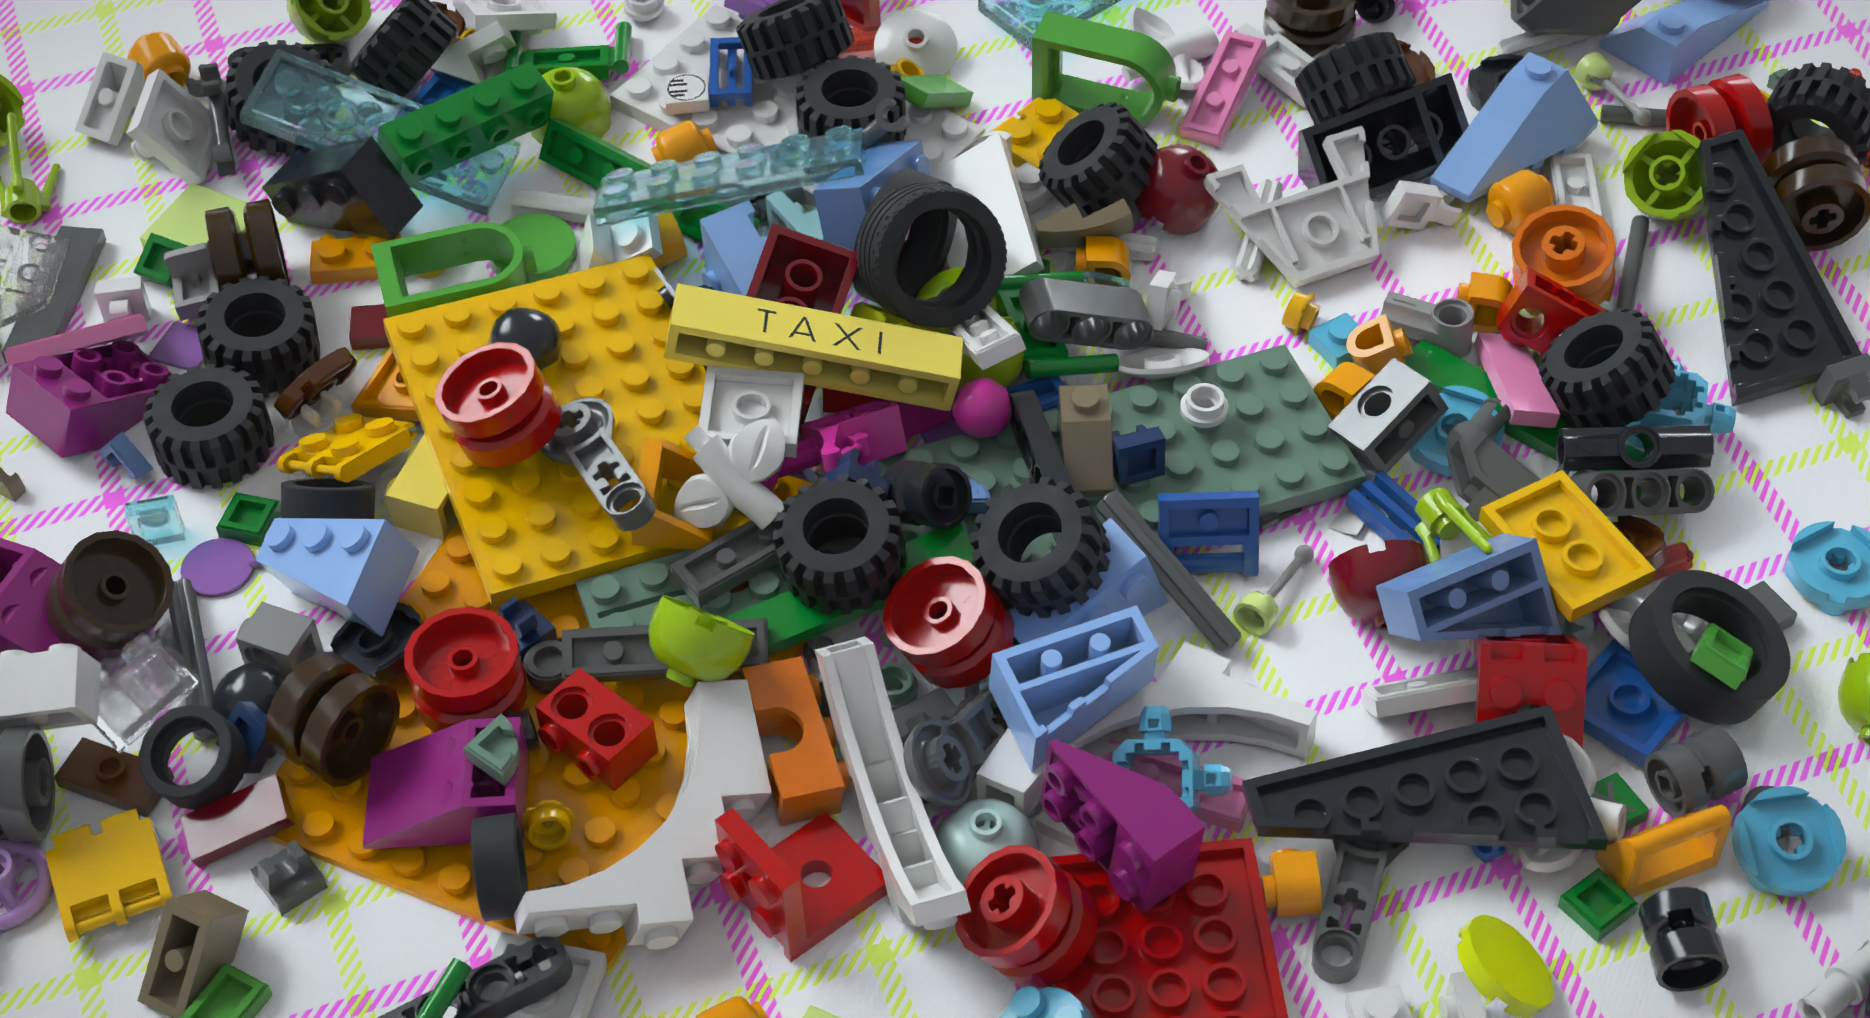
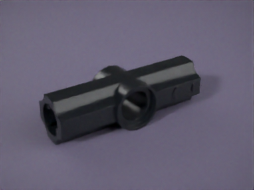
M1639 424L1630 427L1558 429L1556 441V460L1559 464V470L1709 468L1711 467V460L1714 454V440L1709 425L1647 426ZM1630 435L1636 436L1643 443L1644 452L1639 461L1632 460L1626 454L1625 442Z

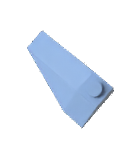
M1682 0L1624 21L1599 40L1598 47L1667 86L1768 6L1769 0Z
M1529 52L1505 76L1431 176L1430 184L1436 185L1439 189L1468 203L1487 194L1490 187L1496 182L1520 170L1529 168L1531 171H1534L1543 166L1544 159L1558 152L1564 156L1575 151L1597 128L1599 120L1568 69Z

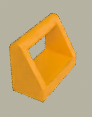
M644 437L637 476L652 497L656 509L655 514L648 523L631 531L632 545L698 550L712 542L714 527L697 528L658 510L663 478L688 480L691 476L704 473L692 459L696 455L695 453L664 439ZM640 499L633 500L632 508L639 503Z
M1723 804L1686 814L1622 838L1620 841L1607 844L1606 850H1598L1596 861L1605 874L1632 898L1717 866L1731 825V815Z

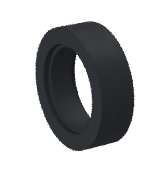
M911 168L901 169L894 173L879 189L868 207L863 221H865L867 214L870 213L871 208L879 200L883 199L884 195L894 189H898V187L917 182H937L952 185ZM940 209L923 212L906 226L899 238L894 257L897 282L902 290L916 299L922 287L941 272L953 242L957 225L956 215L947 210ZM910 229L905 247L902 253H900L905 237L908 233V230ZM857 238L854 246V251H856V247L858 245ZM857 267L852 281L855 291L861 297L876 302L866 290Z
M1685 570L1674 573L1665 578L1636 609L1630 620L1628 632L1630 649L1643 677L1670 705L1697 720L1715 725H1733L1744 722L1762 708L1784 686L1788 679L1791 665L1790 651L1779 624L1769 610L1754 595L1739 584L1721 575L1701 570ZM1685 613L1703 619L1710 624L1714 623L1753 649V656L1746 675V681L1741 682L1735 690L1690 660L1691 656L1684 649L1675 633L1672 624V614Z

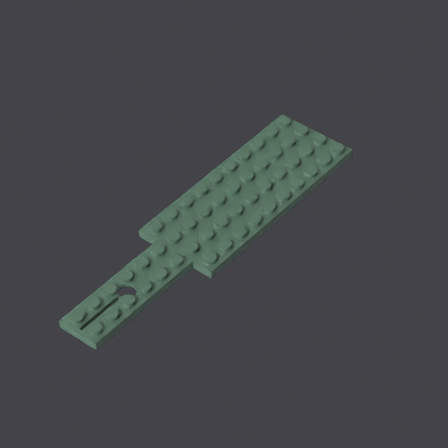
M1286 344L1204 366L1177 377L1157 379L1108 393L1112 431L1118 430L1120 435L1136 432L1137 425L1142 424L1147 429L1159 426L1166 438L1165 475L1119 486L1113 476L1114 491L1121 492L1157 535V494L1257 491L1259 495L1260 519L1261 516L1275 512L1279 514L1344 495L1353 489L1360 490L1362 483L1365 482L1366 475L1347 444L1328 428L1332 419ZM1200 383H1209L1219 387L1229 404L1228 415L1225 421L1212 428H1199L1187 423L1181 416L1180 403L1189 388ZM1057 407L1043 411L1060 453ZM1010 422L1002 432L994 437L977 439L964 433L910 448L905 452L878 460L881 464L879 475L881 477L894 463L904 460L949 463L965 470L967 476L976 480L979 484H984L990 498L994 497L996 500L1003 495L1002 488L1009 484L1013 488L1021 486L1020 479L1030 477ZM1104 496L1084 497L1102 524L1106 522L1096 508ZM967 513L961 522L970 540L971 533L979 531L974 524L978 513ZM901 524L904 542L939 529L924 525ZM1052 533L1041 535L1033 540L1025 549L1020 562H1034L1047 556L1057 545ZM696 550L682 551L576 581L577 595L589 628L649 625L654 608L659 603L662 595L697 606L673 579L670 569L671 564ZM777 563L750 578L749 586L743 591L736 593L727 591L700 607L701 610L724 618L789 591L787 582L784 581L780 564Z

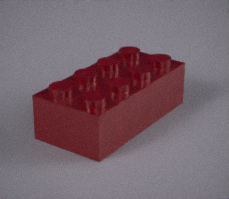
M772 223L746 296L841 314L857 269V252ZM804 384L799 427L800 434L802 431L801 424L805 423L816 386Z

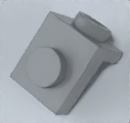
M207 243L180 248L164 254V262L172 277L175 310L180 321L198 317L201 305L207 304L206 298L212 292H221L219 281L216 280Z

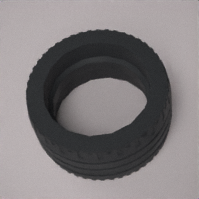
M917 182L890 191L871 208L859 231L856 260L858 261L859 275L863 280L862 282L866 290L886 311L914 325L945 328L962 324L966 320L972 319L973 316L978 315L992 301V298L997 294V290L1001 286V281L1004 279L1005 265L1007 263V244L997 218L978 198L950 185L937 182ZM934 209L947 210L958 217L965 229L968 243L965 266L956 282L941 295L926 300L915 299L905 293L897 282L894 268L896 244L906 226L923 212Z

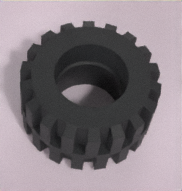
M402 0L354 57L349 72L388 105H393L401 101L438 60L455 37L458 24L430 0Z
M780 0L752 13L736 28L754 77L758 80L781 79L812 69L814 65L820 62L825 63L830 58L837 57L843 53L855 40L840 0Z
M1375 32L1352 39L1322 54L1310 62L1299 73L1294 82L1315 125L1415 86L1416 78L1393 32Z
M277 40V44L269 45L268 41L258 43L257 49L249 46L242 51V57L236 56L233 59L231 69H228L226 75V112L230 129L236 130L237 139L242 143L249 141V148L256 152L264 149L267 150V155L276 156L277 152H283L286 157L295 155V151L300 149L302 152L311 151L313 142L321 145L326 140V133L331 134L334 127L336 78L335 73H331V65L327 60H320V53L316 50L306 51L304 50L305 45L295 42L294 45H288L286 40ZM287 95L296 99L288 102H278L266 97Z
M848 55V58H840L839 56L830 58V61L827 63L820 62L814 65V70H807L802 75V81L797 83L795 94L799 140L801 145L806 147V152L811 157H819V151L812 142L815 139H820L829 145L833 156L875 120V109L884 99L892 98L897 102L888 111L887 119L890 123H895L902 116H906L904 82H901L900 74L897 71H891V66L885 62L877 63L876 58H858V55ZM907 128L898 133L888 131L875 143L904 141Z
M1811 62L1803 64L1801 69L1794 67L1789 70L1786 76H1782L1777 82L1767 101L1773 124V147L1771 153L1788 142L1807 136H1830L1845 141L1855 151L1859 165H1862L1870 150V88L1865 86L1867 80L1860 75L1857 77L1849 74L1850 69L1841 66L1840 69L1832 68V63L1822 62L1820 67H1816ZM1811 119L1816 120V121H1819V122L1825 124V125L1828 126V127H1824V126L1818 125L1817 123L1813 122Z
M1109 102L1105 105L1101 103L1079 113L1078 116L1067 122L1056 133L1051 143L1043 152L1044 157L1040 160L1039 169L1041 171L1038 174L1039 179L1064 208L1075 203L1080 214L1085 218L1123 198L1127 205L1141 194L1142 188L1147 187L1151 177L1146 172V168H1153L1155 159L1152 155L1157 154L1159 150L1157 148L1158 145L1123 105H1117L1116 102Z
M259 276L257 280H249V277L239 279V283L236 284L229 282L221 286L220 293L212 292L206 298L207 304L201 305L198 311L199 319H196V327L204 365L217 364L218 368L230 365L236 367L237 373L243 370L251 375L253 381L257 380L264 398H269V394L275 392L281 395L298 376L320 360V342L312 302L309 296L303 295V290L297 285L289 287L287 280L278 278L275 281H271L269 276Z
M1617 308L1611 312L1604 310L1596 315L1580 319L1575 325L1563 330V334L1555 338L1548 345L1550 349L1544 352L1541 358L1542 365L1539 367L1541 380L1562 417L1571 428L1626 427L1627 424L1634 421L1638 422L1645 417L1646 413L1654 411L1661 404L1660 400L1668 396L1671 391L1670 384L1675 382L1676 377L1674 363L1650 319L1647 316H1643L1637 310L1628 312L1627 308Z
M206 364L205 368L197 369L196 366L186 369V373L181 375L175 373L168 377L169 382L167 384H159L153 390L155 396L148 398L145 404L147 412L143 413L146 430L162 472L168 478L173 477L175 483L181 486L191 483L192 489L203 490L207 485H212L213 489L223 488V484L232 481L233 484H236L243 480V475L247 473L252 475L259 470L258 463L267 461L270 456L269 448L274 447L275 438L265 399L257 380L253 381L251 375L244 370L237 373L234 366L225 365L223 368H218L217 364Z
M838 475L837 481L830 482L828 476L817 479L818 485L811 488L806 483L798 488L799 496L797 498L789 496L783 503L785 512L777 513L774 521L776 530L773 531V542L788 590L794 597L800 595L801 602L806 607L811 609L818 604L820 613L830 615L833 609H840L842 615L853 614L852 608L862 606L863 611L874 607L872 600L876 597L885 600L891 592L889 584L895 585L902 577L901 568H906V547L896 505L893 500H888L886 491L879 486L871 489L870 481L861 477L855 483L851 482L849 475ZM855 536L863 539L857 547L845 553L825 554L817 551L821 545L835 537Z
M1044 476L1041 477L1039 483H1035L1031 477L1020 479L1021 486L1013 488L1011 484L1001 489L1003 495L996 500L994 497H991L985 503V506L988 508L987 513H978L974 524L979 531L971 533L970 544L975 549L971 553L973 562L978 567L979 572L989 582L994 592L1000 596L1010 609L1015 607L1019 614L1028 617L1035 611L1039 618H1050L1052 610L1056 609L1060 615L1071 612L1069 605L1075 601H1078L1080 605L1084 604L1090 599L1086 594L1090 588L1098 590L1103 580L1098 574L1099 572H1108L1110 560L1105 554L1111 551L1110 541L1105 535L1107 532L1084 496L1079 491L1075 492L1071 484L1063 480L1056 484L1052 477ZM1047 533H1061L1058 544L1047 556L1034 562H1020L1025 549L1033 540Z

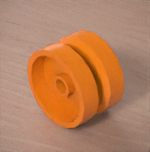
M1569 204L1548 206L1529 215L1516 229L1512 242L1513 286H1515L1526 268L1530 267L1597 305H1600L1604 300L1610 301L1615 286L1614 264L1616 261V244L1613 230L1602 216L1581 206ZM1524 308L1526 312L1535 317L1542 313L1536 308Z

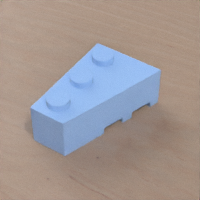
M749 200L700 219L706 272L702 273V281L704 285L713 287L717 291L746 296L768 235L760 237L755 229L753 219L755 210Z
M274 518L255 561L290 591L325 609L329 608L339 613L345 619L353 623L357 622L367 627L373 633L383 637L420 551L386 519Z
M1109 518L1102 524L1107 532L1105 535L1110 541L1111 551L1105 554L1110 560L1108 572H1099L1098 574L1103 580L1098 590L1090 588L1086 593L1090 599L1084 604L1080 605L1078 601L1070 604L1071 612L1060 615L1057 609L1052 610L1050 618H1039L1035 611L1028 617L1019 614L1015 607L1010 609L1015 624L1013 643L1016 646L1136 605L1142 616H1145L1169 602L1147 556L1112 518Z
M1137 605L992 654L989 689L1031 772L1046 761L1047 748L1050 741L1057 739L1070 744L1153 681L1159 645Z

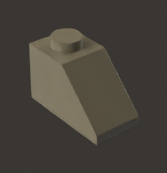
M1107 384L1058 386L1057 429L1059 449L1075 492L1079 491L1084 497L1105 496L1114 491L1112 423Z
M207 890L167 899L137 1001L171 1018H180L225 963L231 965L234 961L249 910Z

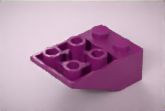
M124 340L90 349L79 348L71 353L51 357L40 356L31 361L13 364L5 413L61 458L99 450L122 431L125 433L142 421L143 413L147 412L145 404L148 398L155 396L153 390L159 384H167L169 382L168 377L173 374L166 366L158 363L143 352L138 345Z
M0 538V653L8 650H21L29 653L49 651L50 646L63 643L48 624L44 606L48 584L59 570L61 564L35 548ZM92 657V658H94L96 661H98L99 663H100V661L102 660V659H99V658Z
M521 717L507 718L512 724L517 737L520 755L517 769L505 786L468 761L463 749L495 718L465 720L371 757L363 848L378 849L471 844V822L473 818L515 813L517 815L522 840L524 841L525 827H523L522 816L526 811L529 751Z
M1053 739L1048 743L1040 795L1042 806L1053 821L1057 823L1062 822L1074 835L1080 852L1089 861L1093 862L1096 860L1106 871L1112 887L1123 900H1131L1142 913H1145L1193 879L1206 826L1171 787L1057 739Z

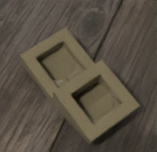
M1124 198L1085 218L1082 217L1074 203L1034 223L1038 242L1041 247L1048 248L1085 246L1086 236L1119 237L1134 230L1132 212Z

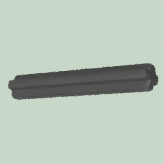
M1115 490L1105 495L1096 506L1101 516L1106 521L1112 518L1143 551L1161 586L1212 646L1220 653L1232 648L1241 638V632L1121 492Z
M182 577L178 581H173L174 590L171 605L168 609L186 705L208 706L213 709L214 690L195 589L192 587L189 579ZM209 729L192 732L194 738L198 741L204 742L208 738L217 737Z

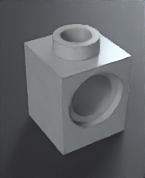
M263 601L252 616L242 622L235 638L244 664L258 663L271 666L285 679L302 661L323 651L314 618Z

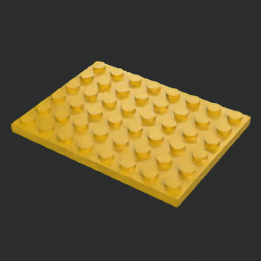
M650 254L383 319L386 336L491 607L504 604L513 597L519 600L573 585L579 580L686 551L685 549L632 545L631 531L620 530L614 525L577 469L571 465L553 462L540 450L517 464L501 468L481 467L467 458L453 431L447 426L434 402L436 386L444 372L461 356L488 344L492 326L498 317L511 309H536L548 314L555 320L563 337L558 360L544 368L541 372L560 406H563L573 400L587 397L602 399L608 403L615 418L612 441L636 475L638 474L644 437L664 439L697 454L683 438L699 425L706 370L703 365L664 358L672 310L657 291L664 284L654 271L656 265ZM616 478L608 481L611 488L620 484ZM663 478L658 506L659 511L674 517L676 497L687 480ZM633 501L623 506L620 512L630 510ZM734 507L724 523L714 527L712 542L747 523L750 519Z

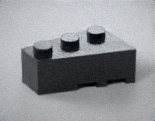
M372 136L292 155L262 186V189L271 199L274 209L284 216L288 222L394 239L423 207V204Z

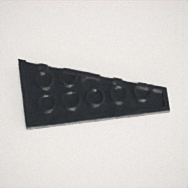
M1743 129L1702 140L1696 151L1731 405L1734 407L1817 381L1826 366L1862 355Z
M1550 705L1242 781V792L1258 837L1606 850L1608 844V837Z

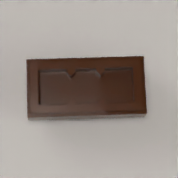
M84 737L81 738L54 776L60 788L126 811L137 808L138 814L146 818L162 797L150 789L142 777L139 756ZM168 767V775L171 781H173L175 777L171 767Z

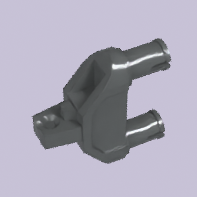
M1494 397L1487 398L1469 421L1455 425L1447 437V459L1456 492L1461 499L1469 504L1465 509L1475 521L1479 519L1481 507L1541 480L1492 441V438L1511 418V411L1506 404L1495 416L1492 415L1493 410L1501 402V400ZM1558 466V468L1554 471V473L1560 471V470H1559V466Z

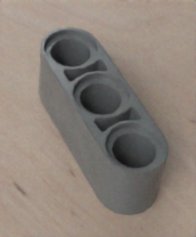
M1038 278L1029 281L1019 291L1018 298L1030 335L1037 340L1119 350H1136L1148 344L1155 332L1142 295L1137 290L1131 288Z
M1699 469L1580 472L1570 477L1592 502L1591 492L1592 487L1595 485L1598 495L1594 504L1605 516L1699 513L1711 505L1715 493L1712 479L1706 472ZM1638 484L1641 488V498L1639 501L1636 497V487ZM1681 484H1683L1685 491L1683 499L1680 496Z

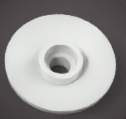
M910 9L892 15L880 26L874 40V55L877 63L885 62L888 65H895L899 59L905 58L916 63L925 75L945 76L952 69L957 58L958 43L952 27L942 17L927 10ZM921 38L923 41L919 44H913L909 39Z
M1197 348L1149 349L1120 357L1118 370L1131 376L1154 381L1193 372L1207 364L1210 358L1207 351Z

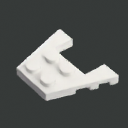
M1362 126L1327 136L1322 143L1324 151L1338 178L1336 181L1265 204L1261 203L1243 164L1208 174L1203 181L1206 190L1295 288L1375 262L1380 255L1374 202L1370 201L1368 179L1370 177L1369 162L1365 161L1363 145L1366 138Z

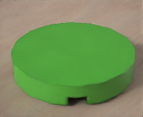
M542 213L524 214L501 224L518 235L523 247L532 246L537 272L528 274L529 283L564 275L569 271L568 265L572 260L575 262L577 258L574 231L566 221L554 215ZM489 260L490 266L496 275L508 267L505 263Z

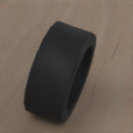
M334 478L295 479L281 483V518L374 519L375 486L373 483L359 480L345 483L339 482Z
M195 704L172 708L157 718L144 735L138 754L140 773L148 787L178 808L191 810L199 809L232 794L243 779L248 762L246 741L239 729L210 707ZM209 729L219 739L220 749L216 763L208 774L197 782L185 786L177 785L171 781L168 775V762L172 750L182 738L191 732Z
M515 813L473 818L471 822V853L475 888L481 916L486 922L514 918L518 905L525 892H528L525 853L518 817Z

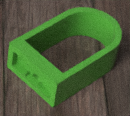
M1046 11L1032 36V101L1037 97L1044 100L1055 98L1077 113H1081L1086 109L1089 110L1101 103L1105 105L1109 102H1116L1117 105H1123L1141 125L1153 120L1158 115L1165 100L1175 103L1179 96L1182 79L1176 76V68L1171 55L1158 41L1148 35ZM1063 52L1129 67L1148 81L1152 91H1134L1063 74Z
M491 222L469 223L371 244L387 317L528 284V274L537 272L532 246L523 247L520 238L515 232L503 225ZM485 260L498 261L508 265L502 272L487 279L414 295L408 294L404 278Z

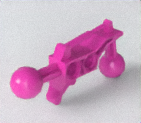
M988 378L969 380L956 391L950 411L877 398L873 401L801 424L803 440L798 441L796 458L784 457L781 469L767 481L760 483L773 492L778 479L808 468L811 471L824 475L838 467L840 457L853 448L860 450L857 463L864 466L875 459L878 461L907 451V441L914 435L955 419L959 429L977 439L997 436L1007 427L1012 416V403L1009 393L1005 387L996 381Z

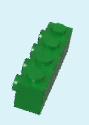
M528 61L378 126L377 144L410 186L546 125L551 114L554 91L532 62Z

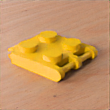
M1037 97L1017 112V115L1020 116L1018 119L1011 116L991 131H1004L1012 134V162L1015 167L1018 168L1024 163L1029 162L1039 169L1040 160L1044 157L1043 152L1051 143L1052 138L1067 122L1078 116L1079 113L1055 98L1044 100Z
M359 413L347 414L337 418L334 421V426L330 429L301 438L298 442L299 446L279 457L277 468L281 473L285 474L305 471L312 478H322L325 475H331L339 482L348 483L413 446L412 441L416 439L418 433L408 430L410 427H415V424L412 422L396 421L391 417H365Z
M137 808L100 820L102 833L96 835L91 830L90 824L52 836L55 848L45 851L63 928L69 943L80 940L79 934L113 922H116L117 926L129 923L128 917L163 905L165 907L166 900L174 898L154 825L150 817L140 819Z

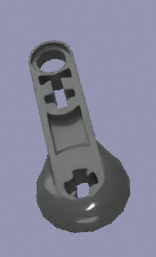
M592 397L576 399L561 406L560 425L552 439L540 451L553 462L574 466L618 529L632 531L643 527L655 514L656 506L644 484L612 441L615 418L611 406L602 399ZM616 478L620 484L611 488L608 481ZM640 499L639 503L632 509L620 512L621 508L627 503Z
M989 685L950 720L929 719L919 723L913 728L905 742L903 758L906 773L919 795L931 804L954 807L964 803L971 793L977 765L990 755L1008 729V725L989 689ZM994 713L996 718L992 719L991 715Z
M1332 840L1336 859L1316 930L1311 958L1312 968L1321 980L1330 984H1343L1351 981L1358 974L1385 869L1402 851L1408 848L1410 843ZM1346 902H1353L1356 904V910L1352 914L1349 930L1339 928L1342 908ZM1339 945L1351 953L1352 960L1343 966H1333L1323 959L1321 953L1328 946Z

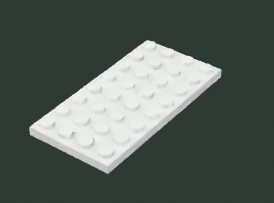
M714 4L610 94L611 108L660 132L685 120L695 122L700 131L708 127L718 148V152L711 154V156L719 161L734 160L738 161L739 165L749 164V167H751L762 154H778V164L765 166L763 173L768 177H781L782 183L798 177L805 193L806 203L816 207L812 189L820 183L814 177L813 172L800 168L795 159V156L799 153L804 154L811 163L816 162L819 158L818 156L811 157L806 152V147L801 145L798 134L795 100L796 86L799 81H802V75L806 71L776 80H758L753 74V106H744V100H736L735 107H727V100L719 101V107H711L708 112L667 115L664 75L707 72L709 89L710 38L738 37L736 28L743 21L739 18L738 14ZM737 49L736 88L743 87L744 49ZM720 50L719 88H727L728 50ZM906 101V117L911 122L907 127L906 135H904V141L922 140L924 154L930 162V172L970 150L975 142L985 134L984 127L943 108L921 109Z

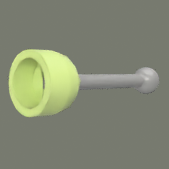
M1593 52L1587 54L1578 62L1574 76L1585 88L1593 91H1599L1603 88L1607 89L1634 115V121L1638 125H1646L1650 122V111L1646 108H1639L1610 81V77L1613 76V68L1605 57L1600 53Z
M1300 545L1296 548L1294 560L1266 594H1262L1260 591H1252L1245 595L1233 610L1234 619L1244 631L1259 636L1265 634L1274 624L1278 614V605L1274 598L1302 564H1308L1313 560L1314 551L1310 546Z

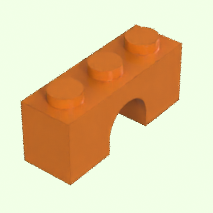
M802 656L742 668L741 680L747 679L759 736L780 735L790 739L796 745L790 750L769 754L767 773L772 792L770 796L780 826L814 819L824 811L829 815L841 813L843 794L845 791L850 790L849 773L844 760L836 761L832 749L836 744L835 732L830 717L822 718L818 706L821 704V690L816 675H808Z

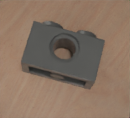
M1393 357L1328 425V428L1347 444L1355 459L1376 473L1383 470L1387 474L1449 408L1430 380Z

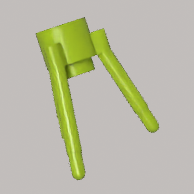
M10 112L7 114V131L12 181L5 188L0 175L1 216L15 223L29 224L40 218L41 211L49 212L51 210L50 198L61 166L58 163L52 165L42 193L34 181L22 178L16 116Z
M1433 489L1419 499L1415 512L1421 522L1415 527V531L1424 543L1430 563L1441 559L1434 538L1440 537L1442 540H1450L1458 536L1462 531L1484 553L1490 554L1493 551L1492 545L1487 541L1493 537L1469 515L1448 489Z

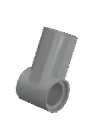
M1392 291L1388 293L1380 316L1386 314L1395 330L1403 328L1407 337L1419 341L1424 339L1459 358L1467 356L1471 351L1474 311L1468 302L1457 298H1447L1434 304Z

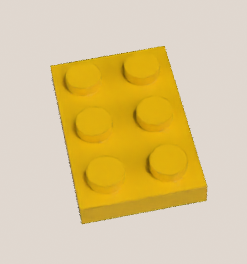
M1563 470L1493 501L1480 509L1478 521L1493 537L1504 533L1537 538L1554 605L1569 622L1653 583L1656 569Z

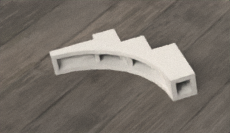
M864 636L816 649L815 653L841 758L844 760L848 773L854 781L867 838L878 852L892 912L901 923L909 922L911 926L916 927L924 925V928L927 930H936L953 925L957 922V915L971 912L967 893L950 867L933 831L920 795L911 784L906 773L903 758L904 748L884 684L875 645Z
M1184 642L1158 683L1151 681L1069 745L1102 758V756L1109 752H1114L1120 746L1108 743L1110 739L1122 743L1125 739H1144V733L1139 732L1140 714L1144 706H1166L1172 717L1173 733H1168V738H1179L1182 741H1231L1258 745L1306 759L1314 746L1318 711L1308 708L1297 701L1288 700L1257 688L1249 682L1230 677V659L1220 656L1214 651L1202 649ZM1009 727L977 772V799H998L1009 803L1030 819L1042 805L1040 795L1045 762L1031 772Z
M747 679L697 682L684 705L688 742L684 777L673 810L667 820L637 850L606 870L567 885L525 892L514 913L517 935L535 933L538 938L542 936L554 938L565 934L568 930L589 929L591 933L603 934L624 926L627 946L646 944L648 949L656 950L671 947L681 940L694 920L687 883L692 885L709 883L722 873L721 861L715 851V845L718 843L715 819L733 808L745 821L749 820L759 813L772 793Z

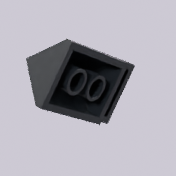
M1452 73L1444 74L1299 130L1298 176L1308 189L1338 180L1322 143L1327 136L1362 126L1365 131L1366 141L1363 146L1365 161L1369 162L1370 177L1368 179L1370 199L1394 190L1399 180L1415 182L1433 174L1469 126ZM1387 139L1390 142L1392 154H1388L1384 150L1382 140ZM1412 139L1418 146V151L1407 154L1410 150Z

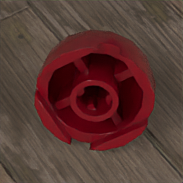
M1174 144L1159 148L1157 154L1152 155L1155 159L1153 168H1146V172L1151 177L1147 187L1142 188L1141 194L1133 202L1141 215L1148 221L1154 217L1159 222L1165 224L1161 229L1163 231L1177 235H1189L1199 232L1215 214L1219 203L1206 190L1203 183L1206 175L1217 172L1218 169L1213 161L1202 151L1189 145Z
M1401 539L1385 540L1386 550L1369 553L1368 544L1345 551L1331 560L1328 565L1330 587L1336 602L1348 617L1365 624H1375L1378 630H1388L1376 586L1428 565L1429 560L1422 543Z

